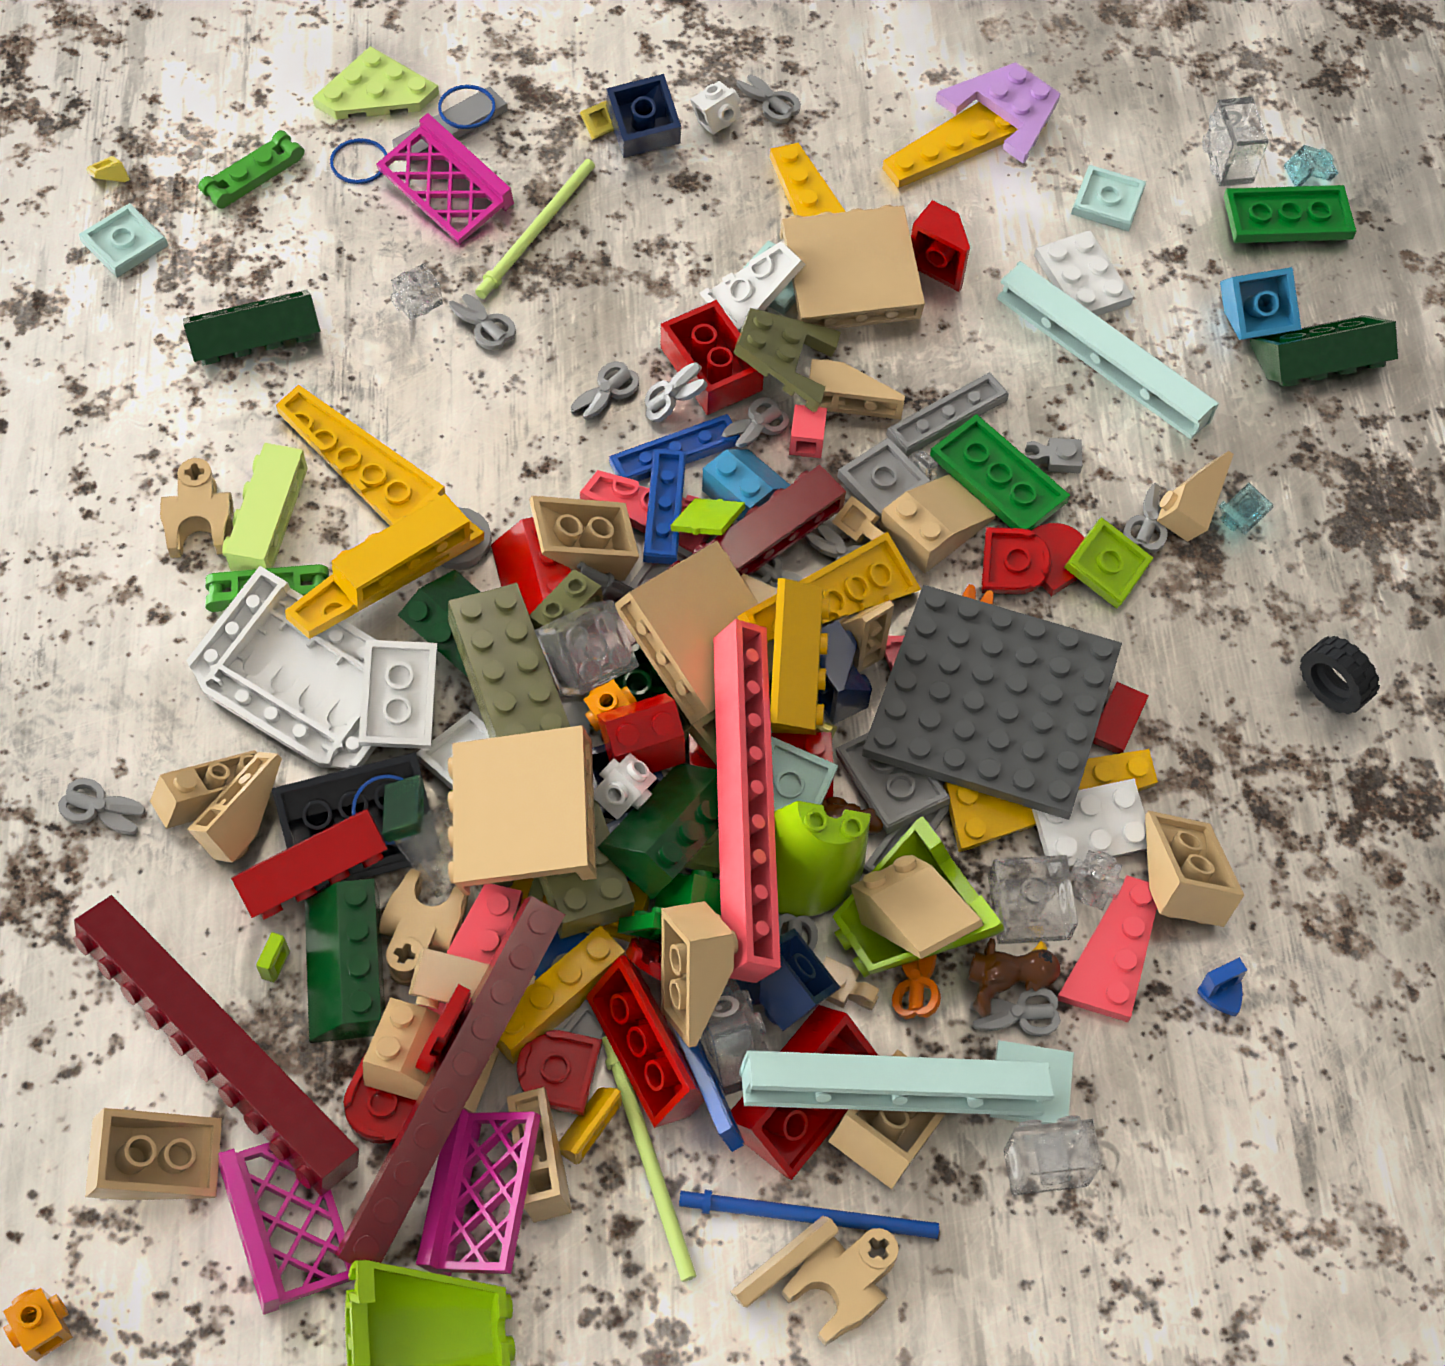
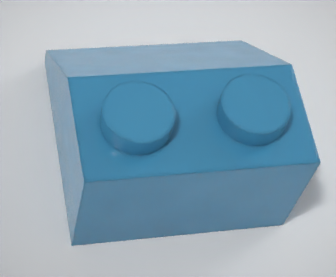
M1292 267L1235 276L1220 281L1224 313L1239 340L1301 330Z
M726 449L703 467L702 491L711 499L745 502L744 511L736 519L738 522L744 518L754 506L760 507L769 501L775 491L780 488L786 489L790 486L788 482L749 449Z

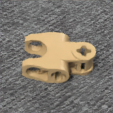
M191 458L180 465L178 469V496L161 497L160 519L165 532L167 550L171 558H180L183 555L184 541L188 536L199 531L212 534L217 555L223 554L224 540L227 536H231L233 530L234 507L231 492L217 493V485L212 477L211 467L207 461L201 458Z
M410 869L397 889L391 894L379 926L380 934L392 937L386 951L390 975L396 983L405 986L411 985L420 949L427 948L447 953L464 922L469 895L465 896L457 886H454L450 896L442 904L436 906L422 904L418 900L422 890V872L415 869Z
M881 1228L867 1231L847 1250L833 1237L804 1261L796 1275L783 1288L781 1295L788 1303L796 1301L804 1293L813 1289L824 1290L833 1297L837 1312L818 1333L819 1340L827 1346L843 1334L860 1327L887 1301L888 1298L876 1284L894 1267L899 1251L898 1242L893 1234ZM871 1246L875 1250L881 1247L885 1249L883 1259L880 1256L875 1258L869 1256Z

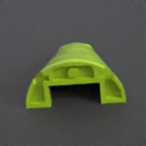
M796 801L774 811L778 914L788 913L795 917H811L832 910L849 897L852 893L851 885L859 882L862 876L866 859L871 814L845 809L841 817L832 818L826 814L824 805Z
M924 816L914 822L871 871H880L892 865L899 857L913 855L931 864L981 918L982 927L926 957L998 935L1005 930L1002 922L983 896L977 894L954 863L943 842ZM853 893L832 916L840 928L834 934L846 951L851 947L854 948L858 956L852 960L864 978L870 974L873 975L920 960L917 956L862 925Z
M358 1260L352 1263L348 1277L349 1281L355 1280L354 1289L346 1290L345 1298L347 1366H510V1361L515 1360L514 1338L512 1335L506 1336L505 1331L506 1319H511L513 1316L512 1297L510 1293L506 1294V1287L369 1260Z

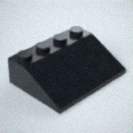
M416 752L273 787L272 792L286 848L351 817L355 794L366 781L380 775H395L410 782L421 797L423 812L419 826L404 841L387 845L388 849L381 852L384 856L382 860L366 868L363 867L362 863L349 868L348 870L351 875L339 882L360 880L441 859L442 855ZM391 778L379 779L368 784L358 796L355 813L368 808L384 841L396 840L409 833L414 827L419 814V804L413 790L402 781ZM326 880L314 887L317 891L325 889L331 885L329 881Z

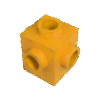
M612 679L608 683H601L595 686L589 692V696L583 699L589 708V711L584 715L597 732L600 730L596 714L637 701L627 686L620 689L614 679Z
M41 1287L37 1290L31 1289L21 1293L14 1298L12 1306L3 1311L9 1322L3 1328L11 1344L15 1348L21 1346L25 1354L35 1361L73 1338L63 1319L69 1313L58 1294L51 1297Z

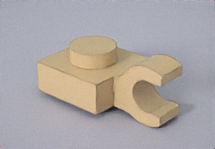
M853 496L849 498L832 520V523L858 543H861L865 536L872 541L884 534L875 526L880 517Z
M826 956L823 965L841 987L828 997L826 1001L844 1009L849 999L868 1010H873L879 997L877 996L879 988L869 983L857 982L860 977V971Z

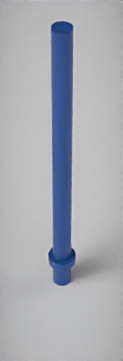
M706 1189L704 1193L681 1191L679 1207L702 1209V1214H710L711 1210L814 1223L820 1217L826 1216L831 1218L837 1227L861 1230L881 1228L893 1234L938 1239L939 1223L713 1195V1190Z

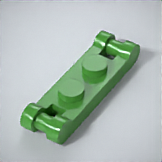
M277 131L268 143L215 176L202 178L198 184V189L205 196H210L214 205L223 209L301 160L304 156V148L297 142H292L291 137L285 131Z
M322 564L266 568V570L288 582L291 589L303 596L329 577L328 567ZM257 569L208 574L205 578V588L209 591V594L205 597V608L210 612L224 611ZM310 581L312 582V585L302 586V582ZM226 588H231V592H223V591H224Z

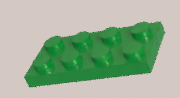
M1344 185L1226 188L1223 196L1234 243L1353 240L1357 232Z
M977 414L931 448L930 457L1010 528L1033 530L1069 501L1070 494Z

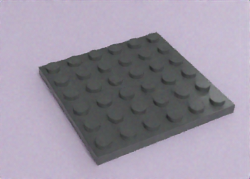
M923 584L865 741L862 756L1069 820L1122 642Z

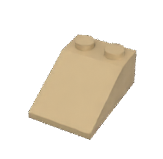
M948 474L908 490L882 510L879 529L884 533L888 532L898 550L926 574L992 522L996 515Z
M545 496L530 497L529 501L543 556L579 572L581 570L576 566L580 562H584L586 565L604 574L612 573L614 579L618 581H625L639 558L626 503Z
M1148 810L1145 815L1149 890L1160 915L1195 921L1204 925L1211 924L1224 927L1244 897V893L1211 824Z
M913 855L899 857L892 865L880 871L870 872L863 877V880L851 885L861 924L920 959L983 926L981 918L935 868Z
M705 901L662 908L661 1012L689 1048L697 1046L734 970V954L738 952L736 933L722 921L720 915L716 914Z
M390 997L363 1059L364 1085L417 1100L431 1073L426 1074L416 1069L415 1065L441 1015L426 1007ZM495 1047L463 1108L465 1111L476 1113L497 1060L499 1048Z
M898 1049L892 1055L908 1057ZM849 1109L828 1142L892 1189L947 1113Z
M103 1108L92 1121L85 1198L112 1200L215 1198L217 1194L218 1153H220L222 1118Z

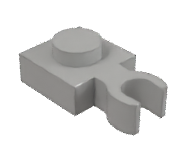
M1049 438L1047 445H1042L1035 441L1027 442L1025 452L1036 454L1027 455V458L1036 466L1044 463L1048 464V472L1081 473L1083 466L1081 439Z

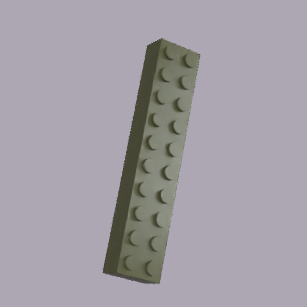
M514 583L449 600L448 622L489 738L570 727L518 584ZM595 799L597 879L581 880L576 872L539 877L548 905L566 914L557 930L560 939L598 928L600 925L605 926L618 922L619 918L632 916L635 899L626 875L597 848L610 832L600 805Z

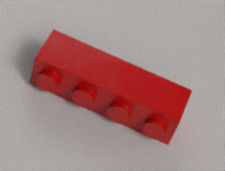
M368 808L234 875L231 879L251 918L260 914L262 919L265 920L283 910L281 903L293 897L297 902H300L317 893L314 886L326 880L329 881L330 885H333L351 875L348 870L349 868L359 863H362L364 868L377 863L384 858L381 852L388 848Z

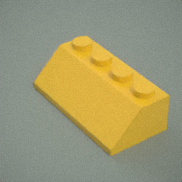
M778 578L770 705L771 728L773 733L816 735V726H823L824 704H818V690H825L826 669L820 668V654L827 655L828 633H822V619L829 620L830 598H824L823 587L786 578Z

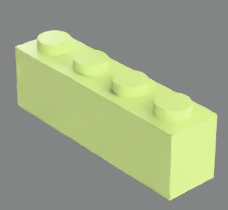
M264 443L260 455L255 456L251 481H247L243 488V503L240 509L235 510L233 516L231 536H227L223 543L222 553L227 559L230 571L258 569L259 566L265 569L273 568L308 469L303 449Z

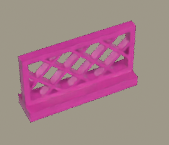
M427 113L419 120L420 127L377 162L376 166L383 175L460 245L501 208L506 211L514 204L512 191L502 179ZM421 138L429 145L428 153H412V146ZM428 160L427 172H411V161ZM433 160H446L449 163V172H432ZM394 161H406V172H393L388 166ZM410 179H427L426 191H413L410 188ZM432 179H448V191H431ZM453 179L468 180L470 182V190L453 191ZM431 198H448L447 210H434L431 207ZM452 198H469V210H452ZM474 198H487L492 202L485 210H473ZM452 217H468V225L458 232L451 226Z
M464 1109L462 1110L439 1153L416 1261L417 1266L431 1273L451 1276L452 1273L511 1274L541 1115L536 1112L469 1113ZM519 1123H526L524 1136L513 1145L507 1134ZM482 1124H491L495 1132L480 1145L478 1141ZM502 1140L508 1151L496 1163L492 1164L486 1154ZM482 1160L487 1171L472 1184L470 1180L473 1167ZM515 1160L518 1164L517 1173L506 1184L499 1173ZM494 1179L501 1190L485 1204L479 1192ZM474 1199L480 1210L464 1223L465 1206ZM507 1199L510 1203L509 1215L498 1224L492 1212ZM486 1219L493 1230L477 1243L471 1232ZM463 1239H466L472 1250L460 1261H454L457 1245ZM499 1239L503 1245L500 1262H489L484 1252Z
M269 1142L236 1153L234 1148L218 1153L219 1169L263 1315L279 1310L280 1305L350 1282L348 1274L351 1264L344 1261L347 1271L333 1276L318 1270L326 1252L329 1251L335 1254L338 1248L331 1244L334 1237L336 1236L339 1245L345 1235L331 1189L323 1196L319 1195L315 1204L295 1195L301 1184L298 1178L290 1192L271 1184L270 1181L279 1166L294 1173L295 1169L287 1160L282 1162L272 1154ZM263 1157L273 1162V1165L266 1178L262 1180L248 1172L245 1161ZM252 1184L260 1187L256 1195ZM265 1190L285 1199L276 1217L261 1211L258 1202ZM323 1199L327 1210L320 1207ZM290 1202L310 1211L301 1229L281 1220ZM315 1214L330 1220L333 1229L326 1241L306 1232ZM264 1221L271 1223L268 1231H266ZM276 1227L297 1236L287 1254L271 1247L269 1240ZM302 1239L322 1248L313 1266L292 1257ZM275 1258L283 1261L279 1270ZM288 1264L309 1273L301 1287L285 1292L281 1276ZM314 1276L321 1279L310 1283Z

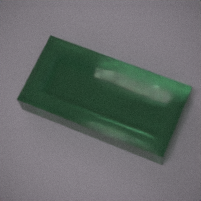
M420 775L385 785L383 835L387 842L423 832L424 783Z

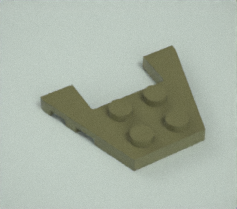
M750 308L733 353L763 376L768 377L769 374L774 376L784 384L782 390L790 396L797 393L807 401L805 407L816 413L821 404L825 386L795 372L803 344L832 357L837 348L841 332Z

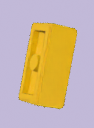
M605 1087L596 1090L586 1104L584 1116L578 1115L558 1142L562 1156L575 1165L580 1164L622 1106L620 1090Z

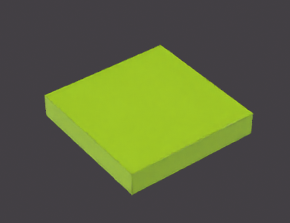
M1101 517L1091 528L1064 568L1117 609L1129 595L1153 560V557Z

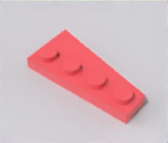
M597 470L580 491V499L626 503L631 526L643 533L646 532L650 488L639 486V482L636 480ZM687 495L686 498L682 497L681 513L694 498L698 497ZM679 532L678 545L693 553L695 548L701 543L706 542L711 535H693V533Z
M1128 875L1125 877L1058 994V1001L1129 1022L1157 910L1149 890L1148 881Z
M491 883L484 884L450 945L447 954L490 964L513 921V915L520 907L523 892ZM440 1003L438 1009L426 1008L441 1015L447 1004Z

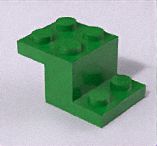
M691 870L690 875L678 873L656 895L655 906L652 908V912L636 910L634 911V916L619 918L617 933L661 942L662 908L705 901L721 917L720 880L714 879L713 873L706 870Z

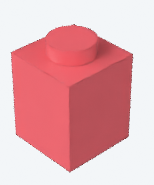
M795 404L789 455L821 459L827 408L819 407L815 413L805 407V405Z

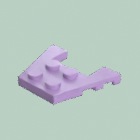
M1015 62L937 92L936 102L954 115H957L974 100L979 101L1018 129L1004 140L1003 150L1021 163H1024L1029 157L1030 150L1035 146L1041 130L1046 126L1057 106L1061 93Z

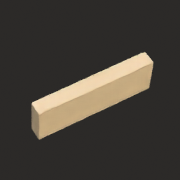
M826 1216L820 1217L730 1291L731 1294L743 1307L750 1306L839 1233L838 1227L831 1218Z

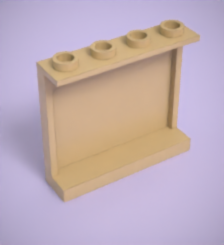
M884 205L876 209L867 210L856 208L848 212H823L819 215L804 217L794 215L787 219H782L780 239H784L785 245L806 264L792 279L798 310L797 320L830 329H840L921 319L925 301L904 205Z
M715 541L630 591L613 606L692 725L715 710L713 638L735 619H738V615L759 603L730 561L727 553L722 549L718 541ZM774 641L767 643L769 673L773 671Z
M583 725L452 743V757L448 758V772L453 780V791L448 793V806L453 814V826L448 828L449 844L453 848V861H450L448 864V873L452 884H455L466 896L470 895V886L576 872L581 880L597 879L592 740Z

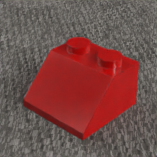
M932 200L912 226L911 241L917 269L919 272L960 292L963 286L970 245L959 213Z
M666 693L596 714L609 762L615 758L620 763L631 753L635 758L645 763L651 773L686 763L685 736L675 700Z

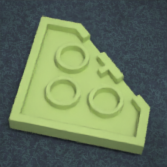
M370 46L312 99L314 107L338 120L348 119V114L366 112V117L388 115L390 110L408 108V112H418L439 95V89L437 84Z

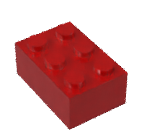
M717 300L661 323L660 348L677 372L695 362L702 366L699 373L688 383L699 379H704L707 382L708 386L705 390L695 396V399L706 415H710L763 391L764 376L733 353L740 332Z

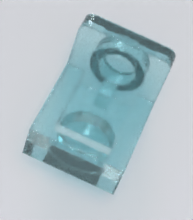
M1303 145L1284 164V168L1294 186H1302L1311 176L1331 181L1339 174L1333 164L1334 158L1326 149L1320 150L1307 145Z
M1248 483L1227 504L1223 501L1219 505L1222 514L1220 520L1231 531L1234 532L1238 529L1246 535L1274 507L1265 496Z

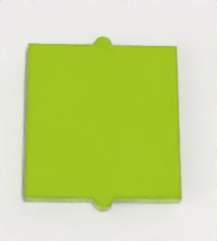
M694 498L670 525L671 531L693 533V535L708 534L722 536L744 511L745 502Z

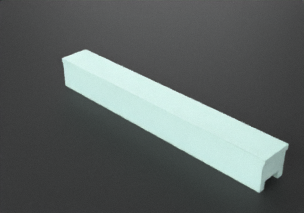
M1019 261L1017 266L1001 279V284L1004 285V288L997 297L1000 302L1190 440L1204 426L1212 422L1219 404L1217 401L1023 262Z
M747 1050L739 1070V1076L742 1077L744 1106L1042 1116L1044 1114L1043 1102L1045 1100H1052L1054 1097L1049 1073V1062Z

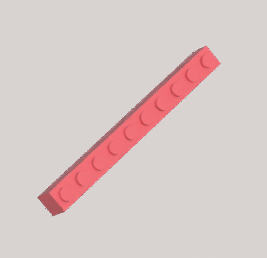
M735 619L713 638L721 919L736 933L738 939V952L734 954V970L730 978L757 983L781 968L767 628Z

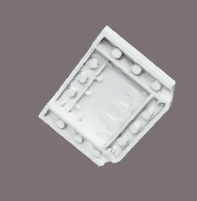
M259 566L186 660L208 698L317 766L349 769L364 765L376 748L374 746H359L366 639H376L345 620L309 639L285 617V610L302 598L303 595L291 589L285 580Z

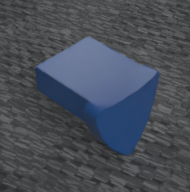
M1240 957L1208 972L1197 989V993L1209 1005L1234 1017L1238 1015L1241 1009L1243 997L1241 980L1247 972V968Z

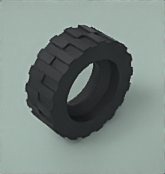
M1327 636L1321 639L1301 658V676L1306 682L1308 689L1325 706L1334 709L1338 713H1356L1377 694L1380 688L1378 684L1379 676L1375 671L1376 668L1369 661L1368 656L1360 651V648L1355 644H1351L1344 638L1340 639L1338 636ZM1333 668H1334L1336 671H1338V672L1342 675V677L1345 679V681H1343V680L1335 673V671L1333 670Z

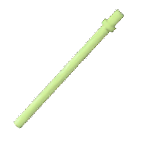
M586 159L494 269L484 274L483 282L475 290L479 298L485 299L493 289H497L502 284L501 279L595 168L592 160Z
M605 1036L602 1038L608 1058L605 1060L607 1070H612L617 1088L621 1091L622 1103L681 1282L691 1280L696 1277V1273L635 1090L609 1040Z

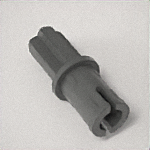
M580 562L576 566L581 570L580 573L601 585L603 598L607 597L618 602L627 593L634 590V588L614 579V575L610 572L604 574L586 565L584 562Z

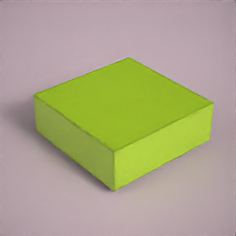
M271 932L256 963L261 978L273 983L277 980L290 953L283 935Z

